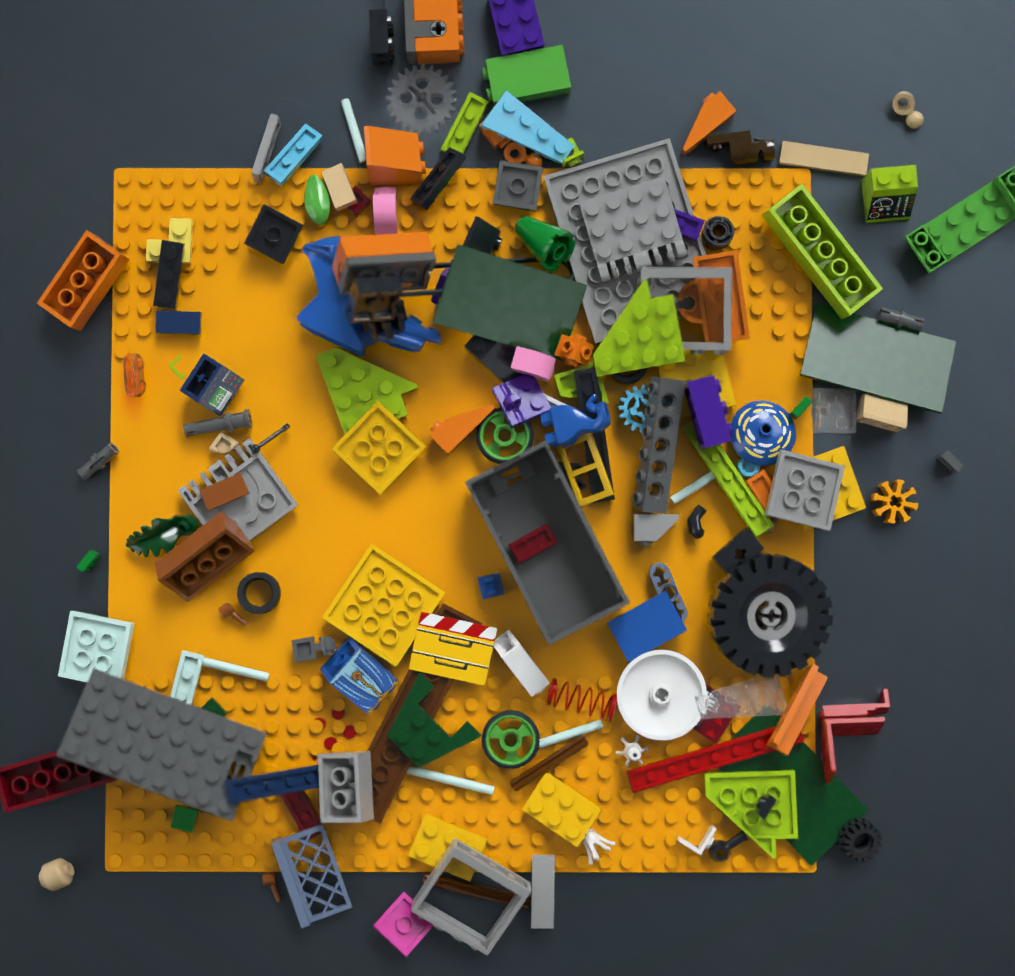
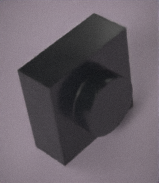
M766 793L765 796L761 795L755 803V812L765 819L777 799L769 793Z

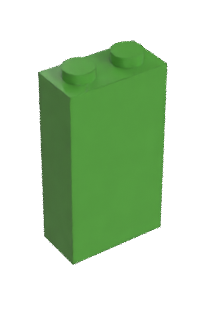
M563 45L485 59L486 67H482L484 80H489L490 88H486L488 101H493L494 106L506 90L520 102L571 93V83Z

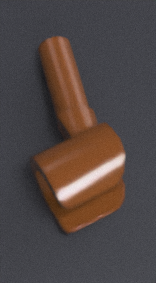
M225 603L219 608V612L224 618L231 615L244 627L248 624L245 619L235 612L230 603Z
M264 872L262 876L263 885H271L276 902H280L281 897L276 885V873Z

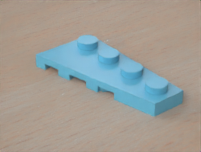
M507 90L502 94L480 125L481 128L489 129L497 133L496 135L508 138L522 147L534 150L535 153L558 164L563 163V160L566 159L575 146Z

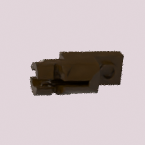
M750 130L707 135L704 141L705 149H711L713 152L722 151L725 149L724 147H727L730 164L756 163L758 157H761L762 162L774 161L775 159L773 139L754 138L752 141Z

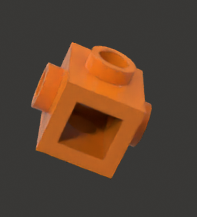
M575 334L574 337L561 335L554 355L563 359L565 364L577 368L578 365L587 366L594 345L588 343L587 338L579 334Z

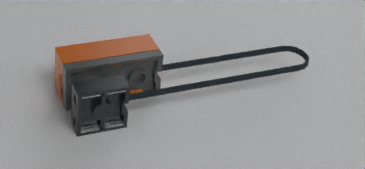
M427 232L340 237L332 269L340 294H349L345 308L349 322L357 323L394 320L397 310L396 302H399L401 297L441 295L443 289H422H427L430 280L429 272L437 268H450L452 262L435 263L436 257ZM535 257L507 259L516 263L538 262ZM561 262V264L565 265L569 269L571 273V277L569 279L573 280L574 273L572 271L570 262Z

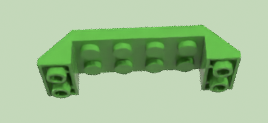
M1015 166L933 220L905 236V239L928 273L941 267L1015 219Z

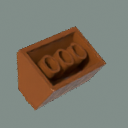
M221 511L154 563L159 582L189 602L255 552V548L238 524Z

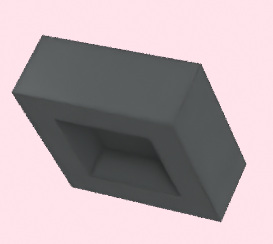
M948 450L942 452L937 457L952 473L958 472L964 466Z

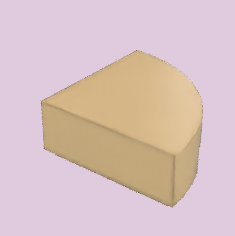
M220 431L209 450L215 453H228L235 450L240 443Z

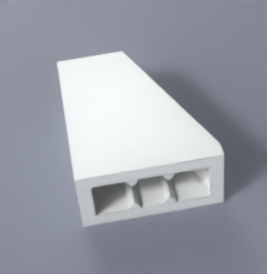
M509 629L495 639V649L532 697L535 694L541 693L550 684Z

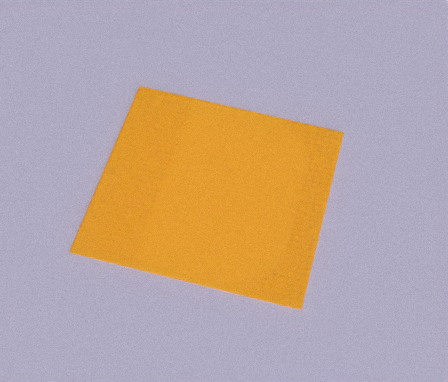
M253 168L115 169L113 248L130 260L114 282L112 288L110 442L118 448L119 453L110 460L108 618L135 623L124 680L170 697L182 650L205 655V658L270 673L268 682L202 666L192 704L201 708L214 697L228 712L225 718L267 733L251 776L318 764V758L313 761L312 755L367 751L409 670L414 641L397 667L359 643L398 680L394 690L386 694L381 700L379 707L368 715L331 685L320 670L333 654L322 656L321 651H317L318 659L295 662L292 640L315 637V642L318 644L320 642L319 638L332 636L338 649L349 637V635L322 617L372 543L446 592L432 614L437 615L444 603L483 623L482 625L497 628L495 639L509 629L550 683L541 693L535 694L532 697L493 646L485 685L454 679L434 718L450 736L467 721L482 734L485 725L494 715L509 710L519 711L530 717L538 728L540 739L600 720L602 693L590 717V691L580 713H577L579 687L568 710H565L567 684L557 706H553L554 695L551 705H546L552 679H557L556 701L566 681L569 682L568 703L578 684L581 686L580 705L590 687L593 690L592 707L599 692L603 690L604 712L610 696L613 693L617 694L619 678L623 670L630 663L624 656L607 622L657 595L649 577V569L655 563H664L669 568L688 614L685 621H683L687 631L650 651L669 650L687 657L699 669L706 685L740 706L718 743L730 740L765 705H769L781 718L804 671L808 666L815 664V659L810 657L806 660L809 664L800 671L794 668L791 670L792 674L781 677L778 674H774V678L762 677L759 674L752 675L740 667L738 668L720 652L718 645L713 641L710 634L712 629L708 625L707 613H711L708 602L710 595H715L716 589L713 587L719 578L723 580L726 574L711 557L744 528L748 529V527L716 479L675 505L670 500L671 496L710 472L682 430V426L692 421L691 417L680 419L666 513L679 514V519L657 541L651 542V546H638V542L633 541L634 514L663 513L642 512L633 509L632 496L636 489L635 475L639 468L640 460L638 454L642 447L643 438L642 433H639V428H635L632 432V425H623L626 419L619 418L623 411L618 410V406L624 405L620 399L621 397L627 399L625 392L628 390L633 393V386L641 390L642 385H645L648 391L651 377H660L657 366L649 367L646 374L633 384L616 382L610 375L601 376L609 400L606 405L610 414L611 424L605 429L615 500L592 502L581 507L630 603L549 645L465 483L471 478L500 464L488 460L479 450L476 441L477 428L449 456L429 436L432 433L430 428L438 421L442 423L445 419L492 404L496 408H500L492 393V388L503 383L464 348L474 335L434 323V308L436 304L431 302L433 295L400 298L404 302L407 317L413 315L422 321L421 325L426 329L432 327L441 333L439 337L442 338V343L440 345L426 341L421 351L416 353L389 346L390 344L378 341L365 348V353L362 357L314 335L303 328L296 319L299 313L319 292L311 263L308 257L301 252L304 245L331 236L375 235L373 215L374 188L396 187L398 234L427 232L436 257L435 263L451 262L457 245H463L476 216L501 231L500 238L503 241L499 250H494L492 255L504 259L530 258L534 256L515 233L516 223L519 219L529 216L558 227L543 177L569 168H543L536 212L493 205L498 168H459L427 210L410 200L422 183L370 187L367 168H345L351 187L353 188L356 185L371 200V203L357 217L347 208L340 211L335 209L322 175V171L329 168H298L283 186H280L266 175L262 183L255 182L251 174ZM426 168V174H422V182L433 168ZM679 168L695 217L705 220L700 236L705 223L714 216L726 217L734 226V236L729 246L724 250L713 251L703 244L706 255L738 251L750 339L733 341L731 350H727V353L723 354L736 401L735 406L727 408L728 414H725L726 422L731 423L737 411L753 401H770L780 405L790 413L802 398L807 396L812 400L810 406L799 418H792L796 429V439L790 452L813 457V381L811 378L800 376L812 325V281L761 216L800 184H803L811 194V172L807 168ZM311 175H316L320 178L330 197V215L324 225H318L313 222L305 208V188L307 180ZM263 204L303 225L284 264H280L243 244ZM170 218L193 220L191 264L182 265L177 309L153 306L159 263L146 262L147 239L169 240ZM714 230V231H713V234H714L715 236H717V237H722V236H723V234H722L720 231H718V230ZM539 262L519 263L567 279L571 277L569 269L561 263L558 265L559 269L551 272L545 270ZM445 268L433 269L429 274L430 280L427 289L422 290H435L439 277ZM581 303L570 336L574 337L575 334L582 335L587 338L588 343L594 345L589 364L594 362L593 354L601 343H594L583 304ZM156 311L201 312V335L157 334ZM685 318L678 319L682 342H705L703 324L692 323ZM338 348L415 383L419 388L401 395L409 416L398 420L424 443L426 448L381 494L372 488L332 450V447L345 434L319 366L317 354ZM204 353L245 380L221 417H224V414L228 412L235 414L244 412L245 409L250 410L253 423L251 429L244 427L235 429L234 432L222 430L223 433L240 443V446L249 458L252 456L243 445L244 441L251 438L255 444H259L281 429L285 424L288 423L290 425L287 431L261 447L260 452L299 506L250 541L255 548V552L187 602L158 581L154 563L167 553L161 548L158 557H155L151 550L148 557H144L143 552L141 555H137L136 551L132 552L130 548L126 547V539L129 538V535H133L134 531L142 533L141 526L143 525L152 527L151 521L154 518L169 519L174 515H193L198 521L199 529L203 525L180 495L178 489L186 485L196 498L197 495L189 485V481L193 479L200 489L208 487L199 475L204 471L213 484H215L216 480L208 468L220 459L228 470L232 472V467L224 457L227 454L234 458L238 466L245 462L238 455L236 449L228 453H215L209 450L220 431L188 438L185 436L186 433H184L183 428L185 423L220 417L179 391ZM179 355H181V359L173 366L181 375L185 374L182 380L168 366ZM556 359L553 375L574 369L575 367L566 365L563 359ZM638 370L621 372L620 374L630 376ZM553 375L548 380V383L536 378L545 395L579 410L578 399L560 396ZM643 395V398L648 400L649 396ZM634 398L629 401L627 410L633 408L635 404ZM639 403L637 412H642L645 416V407ZM504 417V423L508 424L506 418ZM541 417L530 421L533 429L531 448L545 441L546 434L555 432L554 426L543 427ZM636 417L631 418L633 421L643 424L640 419ZM489 422L484 430L486 446L494 443L496 426L492 422ZM522 424L514 427L516 433H521L525 430ZM763 426L762 431L769 433L768 427ZM503 430L499 433L498 438L503 442H507L511 439V433ZM659 441L656 442L655 449L658 448ZM731 441L721 444L737 469V463L741 457L734 450ZM514 442L508 448H501L499 456L509 457L515 455L522 449V446ZM584 442L565 449L570 463H578L584 467L587 466ZM550 447L556 461L562 462L557 448ZM656 463L653 464L652 471H654ZM776 464L760 466L759 472L765 470L772 481ZM515 467L501 475L505 479L519 472V469ZM588 472L575 477L586 485L584 489L580 490L582 498L591 496ZM519 475L507 481L506 484L509 487L524 478L522 475ZM652 485L649 487V493L652 491ZM698 504L707 510L700 519L702 529H704V535L700 539L692 537L687 527V518ZM778 519L772 533L766 531L756 538L764 547L761 553L786 555L814 571V528L804 531L801 524ZM181 536L177 540L175 547L189 536ZM735 550L736 555L734 556V558L743 559L742 553L744 551ZM655 567L656 571L653 575L654 577L658 576L661 580L660 583H657L658 587L662 584L670 583L669 578L664 580L662 576L665 572L664 568ZM254 572H263L273 576L278 581L281 589V598L277 606L272 611L264 614H252L246 611L240 605L237 597V589L241 580ZM499 573L504 594L482 599L478 578ZM256 580L248 585L246 596L251 604L263 606L270 601L272 589L267 582ZM669 586L663 588L662 592L666 591L669 598H673V588ZM678 598L672 602L675 608V603H679ZM779 601L776 602L775 606L781 611V614H775L772 611L769 614H762L756 610L755 621L758 627H761L763 623L758 619L757 614H762L767 618L768 615H776L780 619L782 618L783 610ZM225 603H230L235 612L245 619L248 624L244 627L231 615L224 618L220 614L219 608ZM676 608V610H677V612H678V614H679V616H680V614L683 613V610H682V609H681V610H678V609ZM617 703L611 722L607 721L608 706L604 718L601 720L603 728L583 734L588 741V746L547 771L603 809L591 828L603 838L611 842L614 841L616 844L611 846L603 842L611 848L610 851L595 844V849L600 858L599 860H594L591 852L592 865L588 864L589 858L583 842L579 847L574 846L522 810L544 774L518 791H514L510 785L511 780L579 736L538 748L536 755L528 764L515 769L502 768L490 761L483 750L481 736L419 768L495 786L493 795L406 774L381 823L374 820L354 823H323L327 829L326 833L340 872H432L435 867L408 856L425 813L487 838L482 854L512 872H532V854L555 855V872L813 873L817 869V861L810 865L786 839H776L777 859H773L746 833L745 835L749 840L743 841L731 849L730 857L722 863L713 861L709 856L707 848L700 855L677 840L678 836L698 847L711 825L716 828L713 834L714 840L720 839L726 842L742 830L705 796L704 773H717L721 771L715 768L633 793L626 770L714 745L715 743L693 729L671 740H654L644 737L625 722ZM814 704L801 729L804 743L816 754ZM344 709L345 716L337 720L333 718L332 710L342 711ZM321 717L326 721L324 729L323 723L320 720H315L316 718ZM508 718L501 720L497 724L502 730L506 728L519 729L522 721ZM348 725L354 726L356 731L355 737L351 739L343 735V731ZM507 734L504 741L507 745L512 746L516 744L517 737L514 734ZM636 735H639L638 745L641 748L648 747L649 750L641 754L642 765L636 760L631 761L629 766L626 767L627 758L624 755H616V751H624L625 748L621 738L624 737L628 743H634ZM524 736L522 738V744L516 750L519 758L524 757L530 750L532 736ZM327 737H334L337 740V743L332 746V750H328L324 746V741ZM490 738L491 749L499 758L504 759L507 751L501 747L500 739ZM234 761L232 762V765L228 772V775H230L231 777H233L234 771L238 764ZM241 764L236 778L243 776L246 766ZM121 780L106 784L105 869L109 872H281L272 847V839L280 836L283 838L300 832L281 795L240 802L233 822L215 815L202 814L198 811L194 832L171 828V823L176 805L193 807ZM319 788L305 790L321 818ZM322 833L310 839L309 842L320 846L323 840ZM297 840L287 843L289 850L297 854L303 845L302 842ZM306 845L301 855L313 860L317 849ZM719 849L716 854L717 856H723L725 851ZM320 851L315 862L327 867L330 856ZM299 859L295 866L296 870L307 872L310 863ZM313 865L310 872H324L325 870Z

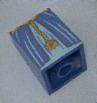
M350 636L320 668L331 685L368 715L379 707L381 700L386 694L394 690L398 682L396 677Z

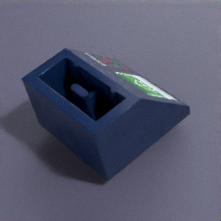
M203 353L179 391L221 417L245 380Z

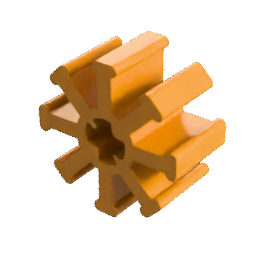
M894 480L892 482V490L888 485V481L882 482L877 487L882 490L885 496L878 495V493L871 494L870 496L871 502L878 501L883 504L878 509L872 510L875 517L881 516L887 510L886 519L883 521L885 524H894L896 514L900 519V523L906 522L911 517L906 514L903 508H907L910 511L917 510L918 508L917 502L910 503L905 500L908 496L916 494L913 487L907 488L901 494L902 484L905 483L904 480ZM890 498H897L898 503H895L897 506L890 505V501H892Z

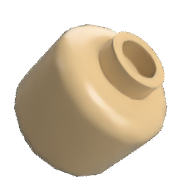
M63 858L55 859L41 867L39 881L44 888L50 891L59 890L71 884L74 868L71 863H68Z

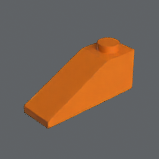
M721 91L715 95L711 93L703 100L704 104L682 149L681 154L683 157L702 143L707 135H712L735 116L736 109Z
M492 404L445 419L442 423L438 421L430 428L432 433L429 436L449 456L496 407Z

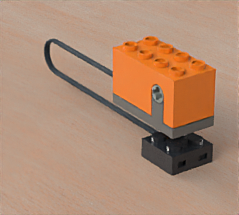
M381 0V9L369 10L370 49L374 66L391 65V58H395V46L393 45V38H390L394 37V24L392 16H388L387 9H385L384 0ZM404 0L408 64L461 62L460 55H464L463 35L459 34H464L463 16L462 13L458 12H463L462 0Z

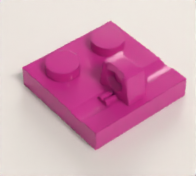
M402 892L375 922L373 927L404 957H407L433 925L425 919H419L417 914L411 912L413 900L405 892Z

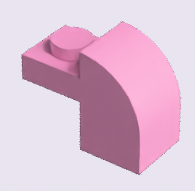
M396 187L374 188L373 215L375 235L398 234Z
M517 346L511 368L516 372L534 376L538 380L548 383V380H550L554 373L556 359L549 355Z

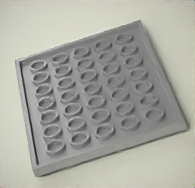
M670 138L543 177L558 227L574 235L575 248L569 258L575 281L587 285L582 304L595 344L603 341L641 285V271L637 272L632 256L628 259L633 274L628 275L625 271L624 260L622 259L615 262L619 270V278H614L609 263L606 265L611 280L602 283L579 202L664 176L673 208L694 216ZM700 234L697 242L682 237L688 255L686 258L679 260L675 244H672L676 261L670 262L665 246L658 249L662 258V265L657 266L653 250L649 251L652 267H694L693 257L706 255ZM649 278L651 298L673 294L678 319L684 318L678 309L690 310L694 307L695 301L692 297H686L682 301H677V297L681 288L687 282L696 280V278Z

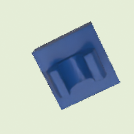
M499 573L478 578L482 599L504 594Z

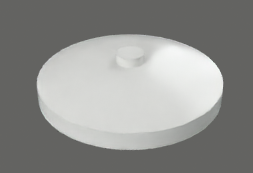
M654 650L644 653L632 660L619 678L617 685L619 711L625 722L644 737L654 740L678 738L689 732L699 722L705 710L707 690L703 676L692 661L677 652Z

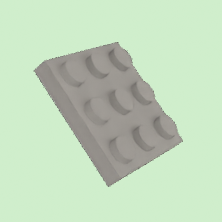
M779 450L765 515L830 531L845 466L786 450Z

